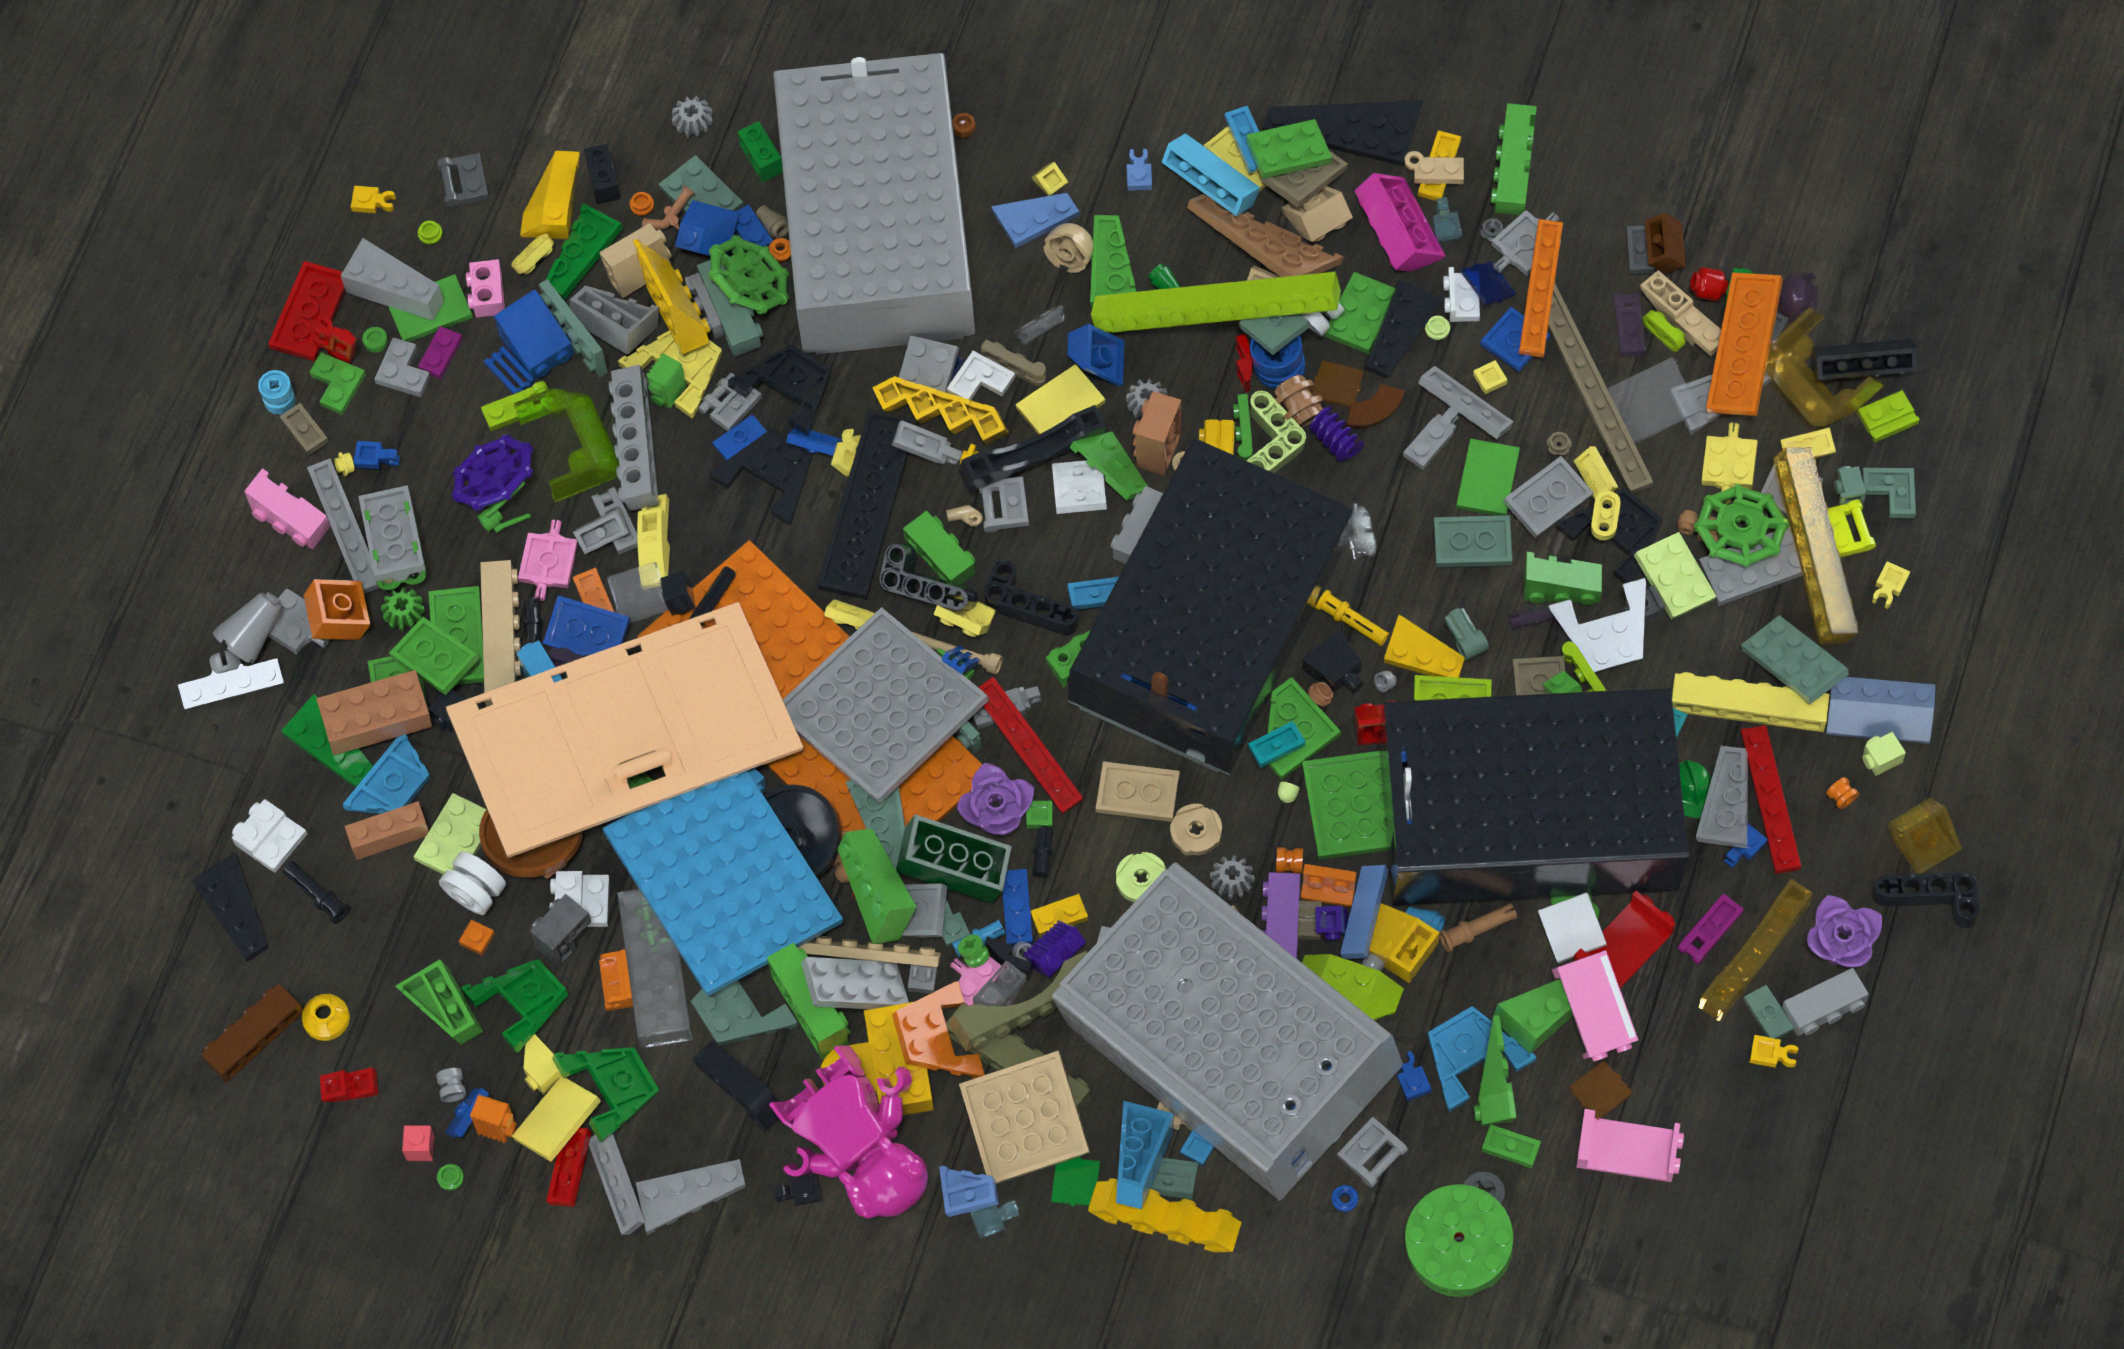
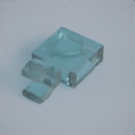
M1447 198L1437 199L1436 210L1438 215L1433 216L1437 242L1462 238L1458 213H1450Z
M1015 1201L1006 1203L999 1209L994 1205L970 1212L979 1238L1005 1229L1003 1221L1019 1216Z

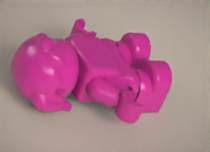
M836 1046L834 1049L841 1058L828 1067L816 1070L817 1074L826 1084L819 1090L812 1079H805L803 1083L806 1085V1088L797 1096L785 1102H771L769 1104L785 1125L816 1144L824 1152L814 1154L809 1148L797 1147V1153L803 1157L802 1167L798 1168L796 1164H788L783 1166V1169L791 1176H804L813 1172L831 1178L839 1177L858 1216L866 1219L876 1216H898L920 1200L928 1181V1171L923 1158L909 1150L905 1145L891 1142L896 1138V1128L903 1119L902 1097H899V1094L909 1089L912 1082L911 1074L907 1068L898 1067L895 1072L898 1077L895 1087L890 1084L889 1078H877L879 1088L886 1093V1096H882L881 1103L878 1104L874 1088L865 1077L864 1070L860 1066V1058L851 1046ZM856 1170L853 1176L846 1172Z

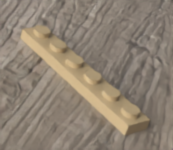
M818 936L816 940L812 939L798 947V950L803 948L806 954L938 967L941 963V953L935 952V948L920 947V950L909 949L910 946L895 944L894 948L883 947L884 943L872 944V942H868V945L858 944V940L842 939V942H834L831 937Z

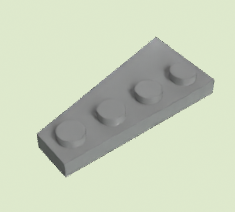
M740 1159L636 1182L641 1210L645 1220L646 1234L649 1235L655 1232V1229L665 1224L669 1225L690 1212L694 1213L702 1209V1206L712 1201L716 1202L745 1188Z

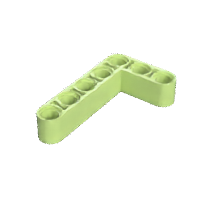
M1257 391L1250 400V415L1273 440L1247 461L1275 473L1303 451L1306 434L1293 418L1288 419V421L1286 418L1284 420L1283 417H1285L1284 415L1287 412L1268 392ZM1257 403H1264L1267 407L1260 409L1255 405ZM1278 420L1281 421L1283 425L1277 427L1274 426L1272 422ZM1296 438L1300 443L1291 444L1288 440ZM1278 453L1281 455V458L1272 459L1269 455Z

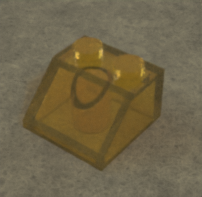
M1931 798L1926 799L1887 823L1896 846L1917 874L1924 873L1962 850L1946 807Z

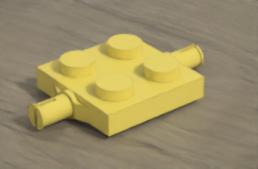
M1730 423L1728 436L1726 437L1707 436L1702 485L1715 486L1720 488L1721 491L1734 487V484H1740L1741 487L1752 489L1757 440L1739 438V424L1735 423L1733 432V423ZM1730 499L1726 500L1727 504L1731 502Z

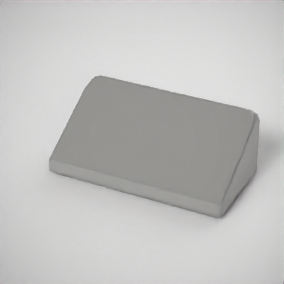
M617 508L577 528L573 533L584 554H587L628 534L629 530L621 509Z

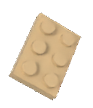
M1103 762L1096 813L1172 822L1180 771Z

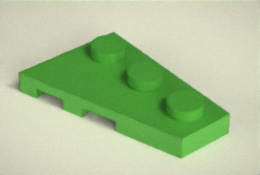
M1113 432L1073 441L1069 447L1075 453L1080 452L1087 458L1086 463L1092 469L1096 467L1105 475V481L1124 499H1135L1137 493L1141 494L1145 486H1147Z

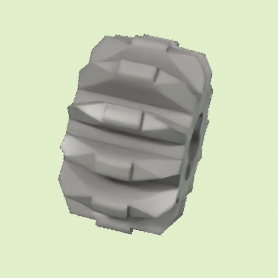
M697 95L693 100L686 96L685 102L678 101L677 108H673L672 123L674 127H677L679 134L685 132V135L689 138L692 133H695L699 137V132L707 133L708 126H711L713 123L712 109L708 107L706 100L699 101Z
M1149 378L1147 383L1144 384L1139 379L1137 382L1138 387L1131 385L1130 393L1126 395V401L1128 402L1127 408L1129 412H1133L1135 419L1141 415L1143 416V413H1141L1145 399H1150L1152 391L1167 395L1166 388L1161 389L1160 382L1153 385L1152 380Z
M1235 855L1231 857V861H1228L1223 856L1221 858L1222 864L1215 863L1213 865L1215 871L1210 873V879L1213 880L1212 888L1219 889L1218 895L1220 897L1227 893L1229 900L1233 899V894H1237L1241 899L1243 891H1251L1250 884L1254 883V876L1251 875L1253 868L1252 866H1246L1245 858L1237 862ZM1230 875H1234L1235 880H1230Z

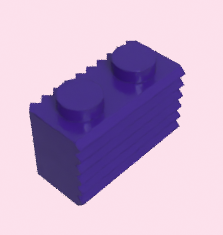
M1057 920V924H1053V927H1050L1046 934H1042V938L1035 941L1031 948H1027V952L1024 951L1023 955L1027 961L1032 962V968L1036 972L1050 978L1063 965L1065 960L1070 959L1086 944V941L1076 927Z

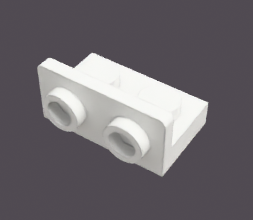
M1449 267L1448 276H1443V289L1448 291L1449 298H1444L1445 313H1449L1450 322L1480 321L1478 273H1454V267Z

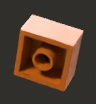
M314 579L305 592L304 600L312 639L360 640L370 626L361 581Z

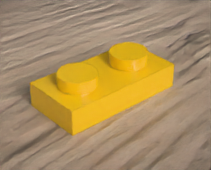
M1079 894L1030 911L1039 937H1042V934H1046V931H1049L1053 924H1057V920L1072 926L1088 920V915Z

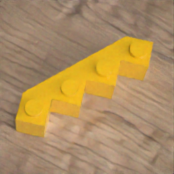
M895 376L873 387L885 412L892 413L909 404L916 420L920 424L942 414L949 430L954 435L975 424L982 440L987 445L1009 434L999 412L992 406L980 404Z
M1111 1178L1108 1181L1096 1183L1088 1211L1105 1222L1117 1225L1119 1220L1130 1224L1133 1230L1151 1235L1157 1231L1167 1235L1169 1240L1189 1245L1190 1242L1205 1245L1204 1250L1211 1252H1233L1242 1222L1232 1217L1233 1214L1230 1211L1218 1209L1217 1212H1205L1196 1207V1203L1189 1199L1169 1202L1160 1197V1193L1153 1189H1150L1142 1209L1116 1203L1117 1179Z

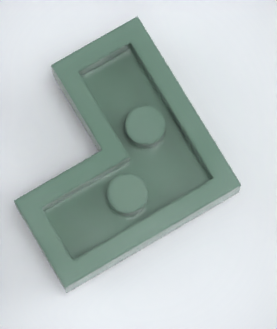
M1863 468L1862 480L1866 495H1888L1889 518H1915L1914 468Z

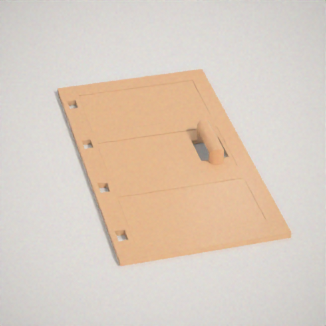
M739 602L446 707L448 716L507 858L803 750L800 738ZM715 619L716 625L702 629L700 623ZM641 646V652L628 656L626 650ZM566 672V679L553 682V676ZM491 699L493 705L478 709V703ZM662 766L665 777L632 789L629 788L627 778Z

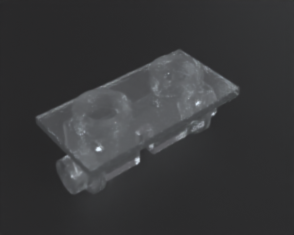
M1356 503L1351 506L1354 513L1349 546L1353 551L1354 559L1357 560L1363 553H1366V556L1375 555L1377 545L1374 533H1365V530L1372 529L1369 512L1364 507L1357 508Z

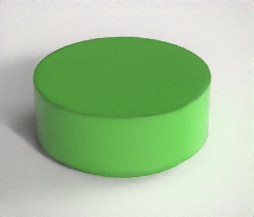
M371 327L363 334L364 346L370 352H381L388 345L387 334L380 327Z

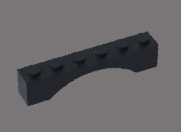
M1096 405L1072 414L1054 427L1028 440L1000 449L984 450L964 458L961 461L958 472L970 493L1070 452L1072 449L1069 447L1073 441L1104 434L1107 425Z

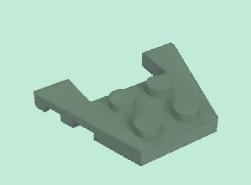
M738 980L708 997L701 989L691 1000L693 1008L719 1046L750 1039L751 1036L763 1033L771 1034L775 1033L776 1030L788 1027L792 1029L798 1026V1022L786 1004L761 1017Z

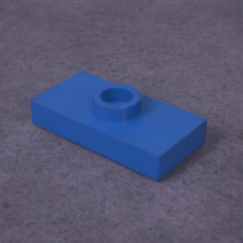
M752 414L712 442L713 447L726 461L767 431Z
M794 427L787 435L786 443L804 447L812 453L821 452L833 456L837 443L842 442V439L809 430L806 435Z
M483 1088L472 1089L467 1099L460 1102L454 1111L456 1116L445 1133L452 1138L462 1137L472 1122L470 1114L478 1095L488 1097L489 1093Z

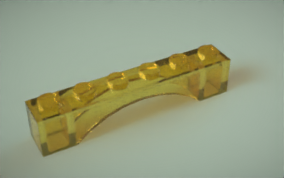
M1791 878L1746 944L1701 996L1700 1009L1719 1022L1723 1020L1809 907L1813 896L1811 891Z

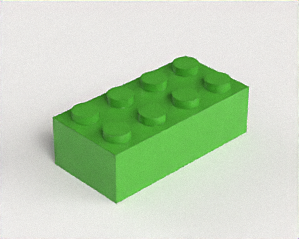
M793 942L766 957L770 976L821 1060H823L834 1050V1047L849 1045L848 1035L850 1031L847 1027L849 1024L841 1011L837 1013L836 1008L813 1006L801 964L804 958L808 956L803 948L798 950Z

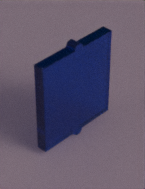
M1493 261L1483 264L1476 263L1474 266L1462 269L1461 271L1484 305L1496 301L1502 302L1503 299L1513 297L1516 294L1501 272H1498V269L1495 270Z

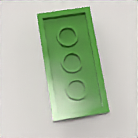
M479 586L429 591L430 622L477 653L479 660L456 685L484 682L483 628Z

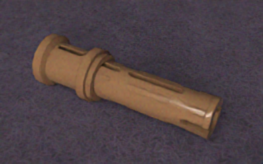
M1509 903L1470 922H1458V926L1447 931L1440 930L1439 939L1442 946L1447 952L1453 951V947L1464 942L1467 944L1471 943L1474 940V936L1512 919H1516V911H1511L1514 908L1513 905Z

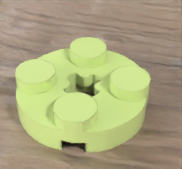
M1141 852L1142 854L1136 855L1131 854L1119 863L1116 870V886L1125 899L1134 903L1166 869L1163 861L1154 854L1148 852ZM1147 874L1146 879L1148 881L1145 883L1137 882L1135 875Z

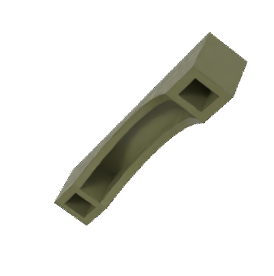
M1084 951L1065 960L1053 983L1042 993L1030 1000L1008 1006L974 1004L955 1013L950 1023V1028L965 1051L972 1048L980 1049L995 1037L998 1039L1002 1038L1018 1026L1020 1028L1027 1026L1034 1018L1040 1015L1045 1017L1051 1014L1057 1008L1052 998L1053 993L1060 987L1061 981L1085 957L1087 952Z

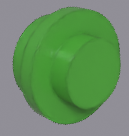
M454 1164L443 1166L437 1174V1181L440 1187L449 1191L459 1188L464 1180L461 1168Z

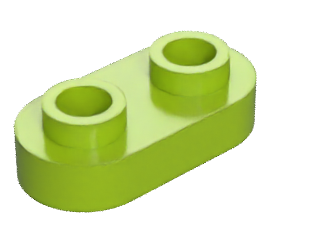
M1650 310L1642 317L1645 327L1670 350L1677 352L1685 345L1684 333L1678 327H1673L1667 322L1666 317L1661 312Z

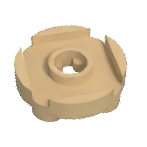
M1201 804L1186 805L1178 810L1171 822L1170 834L1172 841L1187 856L1209 853L1220 844L1222 835L1221 819L1214 810L1205 808ZM1192 825H1197L1198 828L1203 827L1204 829L1198 835L1190 833Z

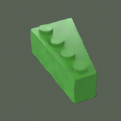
M1507 103L1505 125L1500 124L1499 139H1503L1502 146H1497L1496 160L1500 161V167H1495L1493 182H1498L1497 189L1492 188L1491 203H1496L1495 213L1521 215L1525 211L1537 106Z
M873 829L846 832L837 850L872 944L897 941L901 938L917 906Z

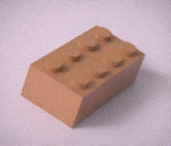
M416 670L316 698L333 755L432 727Z

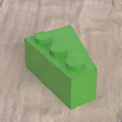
M1532 552L1526 553L1524 601L1539 604L1544 601L1559 603L1571 599L1572 602H1581L1584 605L1600 603L1602 593L1601 564L1571 560L1569 564L1557 562V557L1548 556V560L1534 558V553Z
M440 959L395 986L460 1045L483 1032L449 967Z
M1558 979L1497 1004L1493 1016L1499 1015L1501 1028L1531 1054L1573 1016L1562 982Z

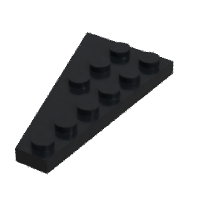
M1423 100L1269 107L1262 131L1315 119L1329 149L1404 167L1405 156L1409 151Z

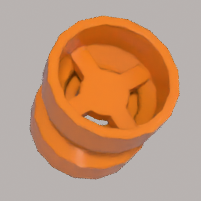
M1277 847L1276 873L1292 871L1293 873L1302 874L1303 848L1287 850L1285 847Z

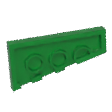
M584 203L580 209L581 214L578 220H575L571 227L572 232L568 240H565L559 259L555 260L546 278L563 300L568 297L601 256L599 252L608 248L623 229L620 222Z
M313 694L281 732L286 738L356 788L373 766L359 748L337 755L332 754L316 699L318 697Z

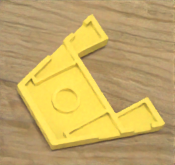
M667 331L658 336L657 340L651 344L643 345L636 349L637 352L618 360L619 366L622 368L640 365L642 369L652 360L657 362V358L661 357L660 354H665L680 362L683 367L685 382L689 386L674 403L675 407L693 418L722 356V349L709 340L708 344L682 354L670 331Z

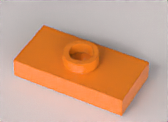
M596 567L572 577L583 603L614 612Z

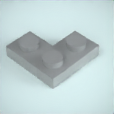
M392 338L374 379L375 383L422 398L431 376L430 372L410 366L417 350L416 344Z

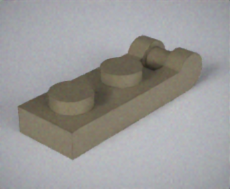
M986 339L981 346L982 356L1014 372L1017 377L1035 386H1043L1046 383V367L1043 363H1032L1022 354H1014L1006 350L998 342L992 343Z

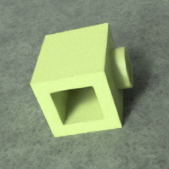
M1891 732L1881 738L1880 736H1875L1868 740L1862 759L1865 766L1869 770L1872 769L1877 776L1903 763L1906 752L1894 733Z

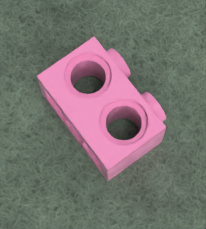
M499 259L469 263L470 272L466 273L467 287H471L472 294H468L469 309H474L476 318L494 316L505 309L502 270ZM488 276L487 279L480 280L481 277ZM484 298H490L488 301H481Z

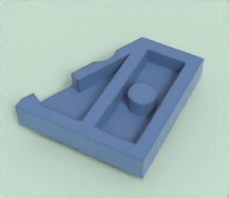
M946 1166L939 1167L945 1213L948 1217L999 1204L996 1180L993 1176L975 1175L965 1170L960 1172L951 1170Z

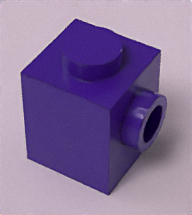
M1343 906L1315 907L1316 933L1325 936V940H1341V936L1345 935L1348 924V909Z

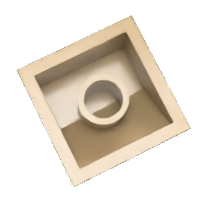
M1328 186L1324 187L1299 208L1292 203L1281 207L1283 213L1301 237L1311 242L1323 239L1326 233L1333 229L1336 230L1344 227L1346 222L1353 218L1342 192Z

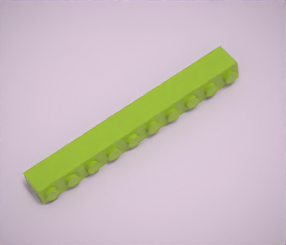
M1336 272L1100 295L1095 296L1091 317L1095 327L1107 333L1333 311L1338 309L1341 289Z

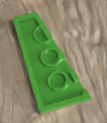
M1094 215V252L1092 255L1090 307H1093L1095 296L1136 292L1119 216Z

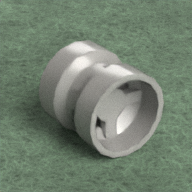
M448 1068L436 1074L437 1083L441 1085L439 1092L441 1101L455 1102L466 1097V1089L461 1082L463 1074L460 1068Z

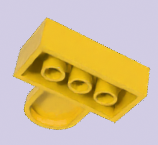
M913 1002L864 1010L869 1042L848 1045L851 1046L860 1058V1066L864 1070L865 1077L873 1086L875 1094L878 1095L879 1104L881 1103L882 1096H886V1093L879 1088L877 1078H889L890 1084L895 1087L898 1082V1077L895 1074L897 1068L905 1067L909 1070L912 1077L911 1085L907 1091L899 1094V1097H902L903 1115L934 1110L927 1068L905 1064L892 1014ZM835 1049L825 1057L821 1068L828 1067L841 1058Z

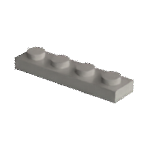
M1436 366L1421 376L1419 380L1421 386L1450 407L1452 406L1457 409L1459 413L1485 430L1489 435L1498 439L1511 429L1513 424L1511 419Z
M613 1134L601 1143L597 1136L594 1135L589 1141L591 1153L621 1235H630L645 1223L643 1214Z

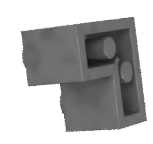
M567 894L561 899H556L549 907L547 914L543 918L539 917L532 924L530 933L536 950L560 968L577 950L574 940L591 923L589 912Z

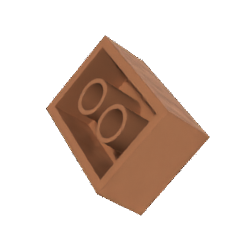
M1152 391L1150 399H1145L1141 410V413H1143L1141 421H1136L1133 429V435H1135L1133 446H1136L1134 457H1136L1138 468L1165 476L1182 434L1181 400Z

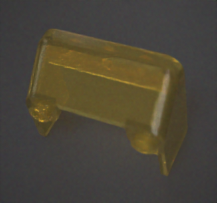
M1810 307L1771 343L1766 372L1809 423L1817 427H1825L1856 412L1884 385L1882 382L1869 376L1855 390L1844 389L1835 397L1805 363L1812 355V347H1814V343L1807 333L1825 317L1821 312Z

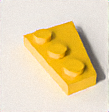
M1398 615L1384 657V663L1429 676L1459 678L1465 657L1406 618Z

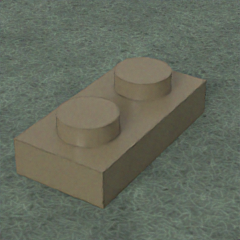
M301 403L280 416L282 423L308 456L329 443L326 435Z

